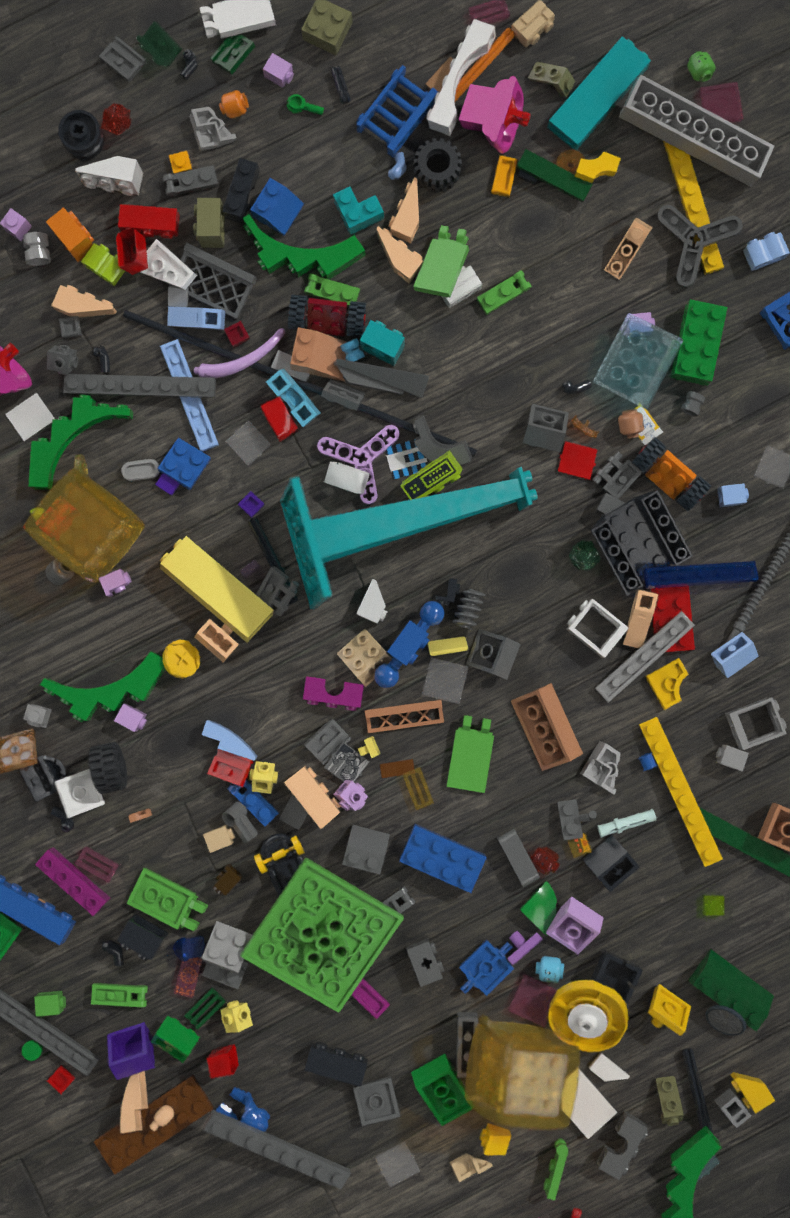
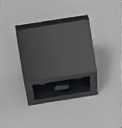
M610 835L582 859L609 892L613 891L640 868L613 835Z

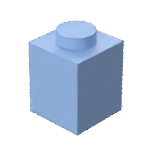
M745 484L726 485L717 489L720 507L743 505L747 503L749 498L748 489L745 488Z

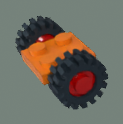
M654 437L644 446L632 463L642 472L651 464H654L646 472L645 476L673 500L684 491L676 502L688 512L703 498L711 485L701 476L695 479L697 475L670 451L667 450L660 459L657 458L666 446Z

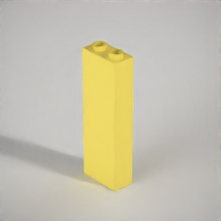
M187 536L183 540L179 539L174 544V549L170 553L164 554L161 558L160 569L248 643L271 618L274 610Z

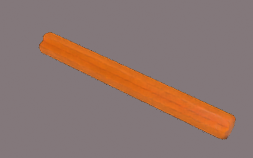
M507 28L492 44L489 52L481 56L460 79L456 89L455 101L514 38L515 33L512 29Z

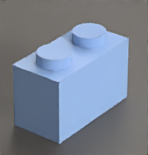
M743 632L711 653L716 667L727 678L759 657L754 643Z

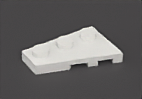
M157 239L147 250L148 269L140 272L184 290L187 289L197 276Z

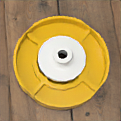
M579 980L570 982L557 990L550 1003L548 1019L553 1033L563 1043L581 1051L599 1052L610 1049L620 1042L627 1030L628 1010L624 1000L614 989L593 980Z

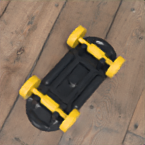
M274 834L263 843L261 855L257 854L254 856L262 874L268 873L278 896L281 895L304 861L302 854L305 852L297 836L291 838L286 834Z

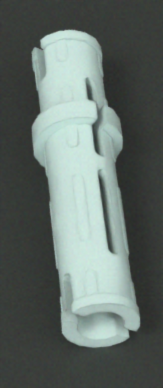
M650 809L625 818H615L609 823L597 825L600 837L613 833L619 834L623 830L656 821V815L654 810Z

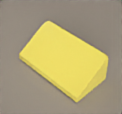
M462 636L429 641V655L436 656L467 651L466 638Z

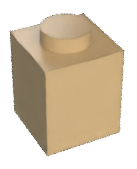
M228 825L203 834L210 853L234 843L235 835L231 827L228 828Z

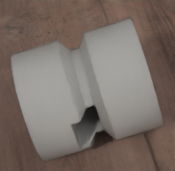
M43 232L24 234L23 244L24 248L27 249L24 252L26 264L32 266L49 264L51 262L50 251L46 249L49 246L48 235Z

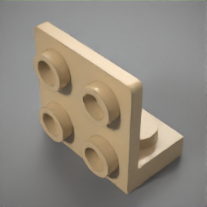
M366 629L361 631L337 653L365 687L375 679L376 669L382 664H389L392 659Z

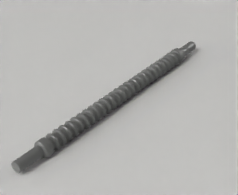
M790 533L786 534L785 542H781L782 547H778L779 552L777 551L776 556H773L774 561H770L771 566H767L766 574L762 575L763 579L759 580L760 584L756 585L758 588L754 589L755 593L751 594L752 598L748 599L750 602L746 603L747 607L743 608L744 612L740 613L741 617H738V622L734 623V629L726 643L740 634V632H744L745 624H748L747 620L751 619L750 615H753V610H756L755 606L759 605L758 601L762 600L761 596H765L764 591H767L766 587L770 586L769 582H773L772 577H776L775 573H778L777 568H781L780 563H784L783 559H786V554H789Z

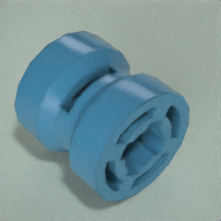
M357 338L340 345L341 350L346 354L345 359L347 361L354 362L365 356L359 348L360 343Z

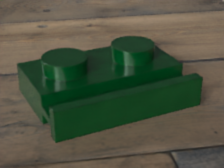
M241 34L229 36L210 59L214 64L216 63L220 68L233 75L256 46L251 40Z

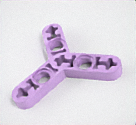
M388 425L361 448L329 437L321 438L318 441L317 447L319 452L325 456L354 465L356 469L370 473L371 479L367 482L366 486L373 484V487H369L370 493L374 494V496L371 498V501L364 498L363 496L366 495L365 488L364 493L360 494V498L364 504L371 505L377 500L372 462L398 440L399 430L396 426ZM388 430L391 432L394 430L395 438L389 437L386 440L388 444L385 445L384 441L379 437L382 435L384 439L387 436ZM327 441L329 442V446L335 448V444H337L338 446L336 448L335 455L332 454V449L327 448V450L324 451L321 444H325ZM375 441L380 442L382 448L380 451L375 452L371 449V444ZM343 447L348 448L350 452L345 458L339 455V450ZM353 450L356 451V456H361L362 454H364L367 461H363L361 464L359 463V459L353 457V461H351L350 459L352 457Z

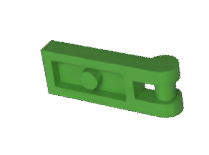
M522 270L477 297V301L486 315L532 287L525 280V274ZM518 281L520 287L516 289L513 284Z
M309 274V283L304 290L305 294L320 299L347 302L348 307H350L351 301L357 302L360 288L328 280L315 274ZM316 284L321 285L320 291L315 289Z
M93 983L91 1004L146 1007L145 993H147L148 986ZM132 993H138L137 999H132Z
M560 1138L554 1143L556 1154L554 1159L550 1161L549 1179H545L543 1187L547 1198L552 1200L556 1198L568 1154L566 1142Z

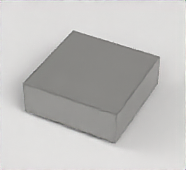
M169 286L168 306L188 307V288L184 290L176 286Z

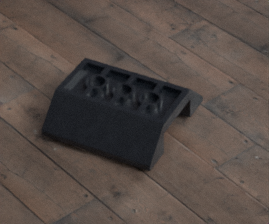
M658 490L632 498L601 517L590 529L627 596L643 587V580L670 564L677 566L693 556Z

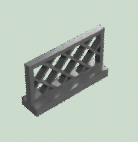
M186 243L181 261L185 264L187 257L194 259L196 267L191 270H198L201 280L193 282L187 287H190L191 292L188 291V295L216 309H222L226 314L238 319L248 295L258 278ZM207 266L210 267L213 276L203 278L200 269ZM225 274L228 276L230 284L220 287L217 277ZM215 278L218 288L208 291L205 281ZM202 283L205 293L196 295L192 286ZM239 283L247 285L245 292L237 295L234 285ZM232 287L235 296L225 300L222 290ZM219 291L222 301L213 303L209 294ZM236 299L238 307L236 312L233 313L228 310L226 303Z

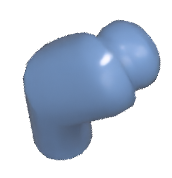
M403 152L394 154L396 165L388 171V176L392 180L395 178L399 179L406 171Z

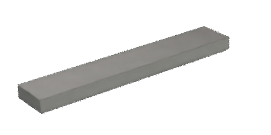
M680 611L595 689L609 703L695 625Z

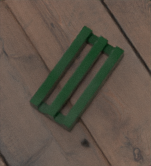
M212 987L184 1016L198 1030L226 1000ZM213 993L215 996L193 1017L191 1014ZM219 999L220 1002L198 1022L197 1019Z

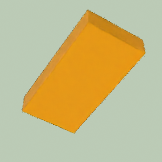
M499 155L491 194L510 197L518 159Z

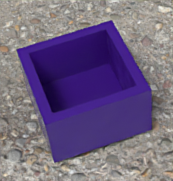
M145 1022L107 1034L109 1068L117 1080L155 1068L153 1043L151 1042L152 1034Z

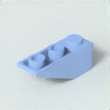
M168 307L167 326L224 330L225 311L222 309Z

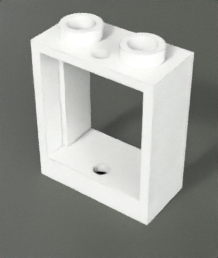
M591 599L589 602L585 600L579 607L581 612L577 617L573 615L567 622L569 627L566 630L601 658H605L628 630V627L594 599ZM591 607L617 627L601 648H598L575 629Z

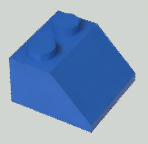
M269 178L250 211L253 218L285 236L304 203L287 187Z

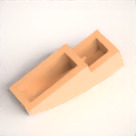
M145 1071L131 1075L128 1081L121 1108V1133L142 1130L141 1110L148 1109Z

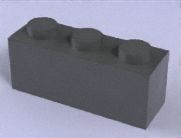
M457 1012V1077L477 1078L478 1015L476 1012Z

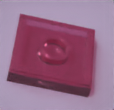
M738 82L700 87L701 104L704 109L729 122L743 120Z
M524 974L508 1010L545 1027L548 1020L550 1003L558 989Z

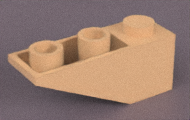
M414 178L412 183H408L405 189L406 196L404 200L401 199L397 206L398 213L396 217L393 216L389 223L392 235L408 243L412 242L419 227L417 178Z
M636 218L604 271L620 280L653 227Z
M378 226L376 228L377 236L394 273L407 283H410L421 269L423 264L422 256L416 251L411 252L403 241H397L392 237L393 235L385 228L381 229Z
M60 285L52 303V307L56 311L70 317L116 314L117 312L111 302L104 299L102 301L96 300L94 295L87 292L84 294L79 293L78 289L67 285V287Z
M640 589L636 590L623 645L640 648L644 644L654 614L658 594Z

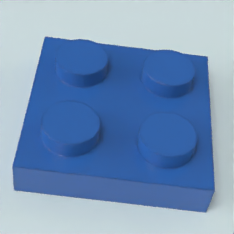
M178 438L159 465L158 471L191 490L210 462L211 457Z

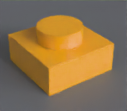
M187 151L169 155L174 174L192 170Z

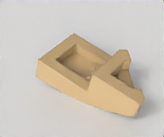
M470 1154L462 1155L449 1162L458 1182L475 1173L480 1174L493 1166L492 1163Z

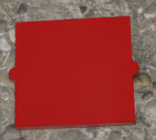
M565 441L563 452L559 456L561 460L558 472L590 480L593 467L596 465L594 462L598 449Z

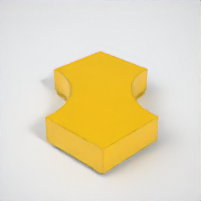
M604 151L600 157L593 160L581 158L575 177L593 183L599 176L608 175L613 177L616 174L621 158Z

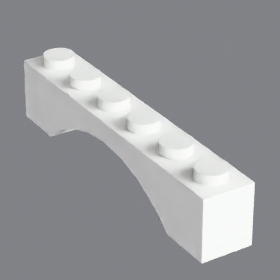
M476 19L473 20L471 26L468 25L465 32V40L459 44L458 55L450 64L448 76L446 75L443 79L442 90L436 94L435 105L427 114L430 129L449 136L451 135L458 120L455 108V94L458 83L468 67L478 58L489 52L496 37L495 26Z

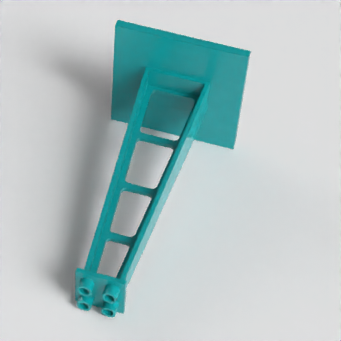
M519 467L509 474L510 480L314 520L310 519L299 477L290 479L280 502L310 609L318 608L332 596L323 563L517 502L519 511H522L538 499L536 490H528L527 482L532 481L531 472L529 470L523 472L522 467Z

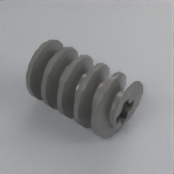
M472 589L463 590L461 594L465 598H459L463 605H457V609L461 612L455 613L459 620H453L452 623L474 631L470 626H476L477 623L473 619L479 618L475 611H481L477 604H483L479 597L486 596V594Z

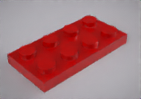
M688 574L649 577L650 592L658 594L652 617L654 635L680 611L692 621ZM693 628L666 652L695 650Z

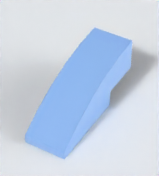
M206 720L202 735L220 741L218 749L254 761L257 759L255 752L237 734L221 724Z

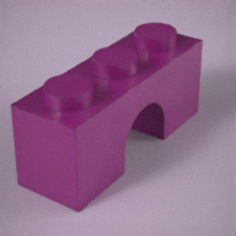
M306 676L303 699L307 700V704L318 705V702H324L326 707L337 708V705H345L346 710L356 711L357 707L361 708L364 685L344 682L342 693L332 696L326 691V679Z

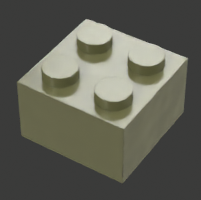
M316 0L301 29L302 39L337 55L352 25V12L329 1Z
M197 198V205L194 204V216L197 218V223H194L193 229L196 240L200 242L201 247L224 248L225 217L222 212L224 207L221 198Z

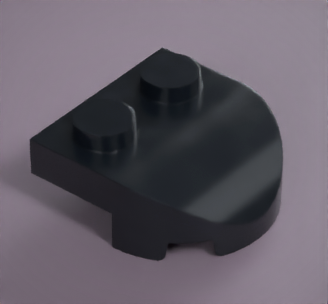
M47 755L37 757L30 765L24 764L17 768L35 803L55 793L57 789L54 782L66 776L63 764L58 759Z

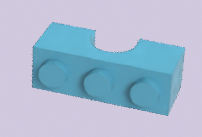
M280 369L266 381L274 393L289 405L292 415L302 427L308 425L321 414L285 369Z

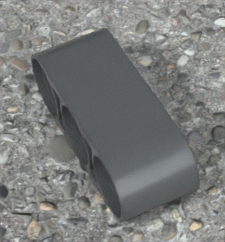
M515 829L497 837L523 887L540 879Z

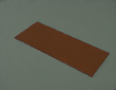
M413 759L380 764L382 778L415 773Z

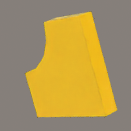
M677 658L645 676L663 710L682 701L679 694L680 685L689 674L680 658Z

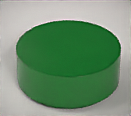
M34 1039L27 1041L22 1047V1055L29 1061L38 1059L43 1052L42 1045Z

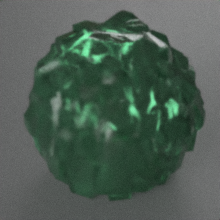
M580 540V542L572 547L569 554V559H571L574 567L583 571L594 568L601 559L599 552L594 548L593 541Z

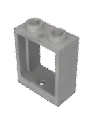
M767 697L725 713L739 750H745L787 734L785 731L787 728L783 718H780L778 713L780 708L777 701L773 700V697ZM766 705L775 731L748 741L738 715Z

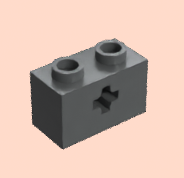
M427 938L407 946L408 955L421 987L443 978L442 972H444L441 960L437 961L434 955L437 954L434 942L430 943ZM423 958H427V960H430V965L426 966V964L423 963Z

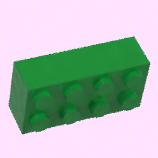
M691 299L685 305L671 373L672 379L708 386L713 381L728 307Z

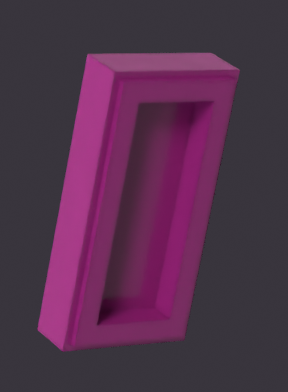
M364 978L352 993V996L376 1019L390 1006V1003Z

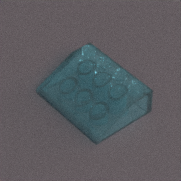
M628 313L593 383L642 408L648 409L684 340Z

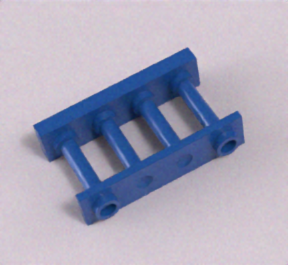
M403 65L399 70L396 69L390 78L391 81L365 114L362 113L356 122L359 133L366 127L387 143V154L391 157H394V154L400 150L433 107L436 94L439 92L434 88L429 92L421 90L404 77L406 67ZM399 83L421 99L418 107H413L393 92ZM387 98L409 113L410 117L406 122H402L382 107ZM376 113L398 128L399 132L395 137L388 135L370 121Z

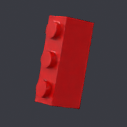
M120 204L118 227L120 231L134 228L145 237L161 235L162 238L171 239L172 236L178 237L180 214L177 208Z

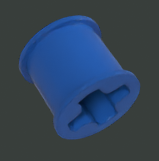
M652 752L638 758L642 764L643 771L657 766Z

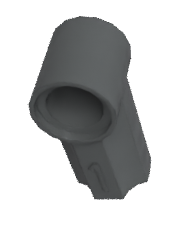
M235 802L222 814V819L226 825L233 827L242 841L246 843L253 839L258 832L246 816V807L240 802Z

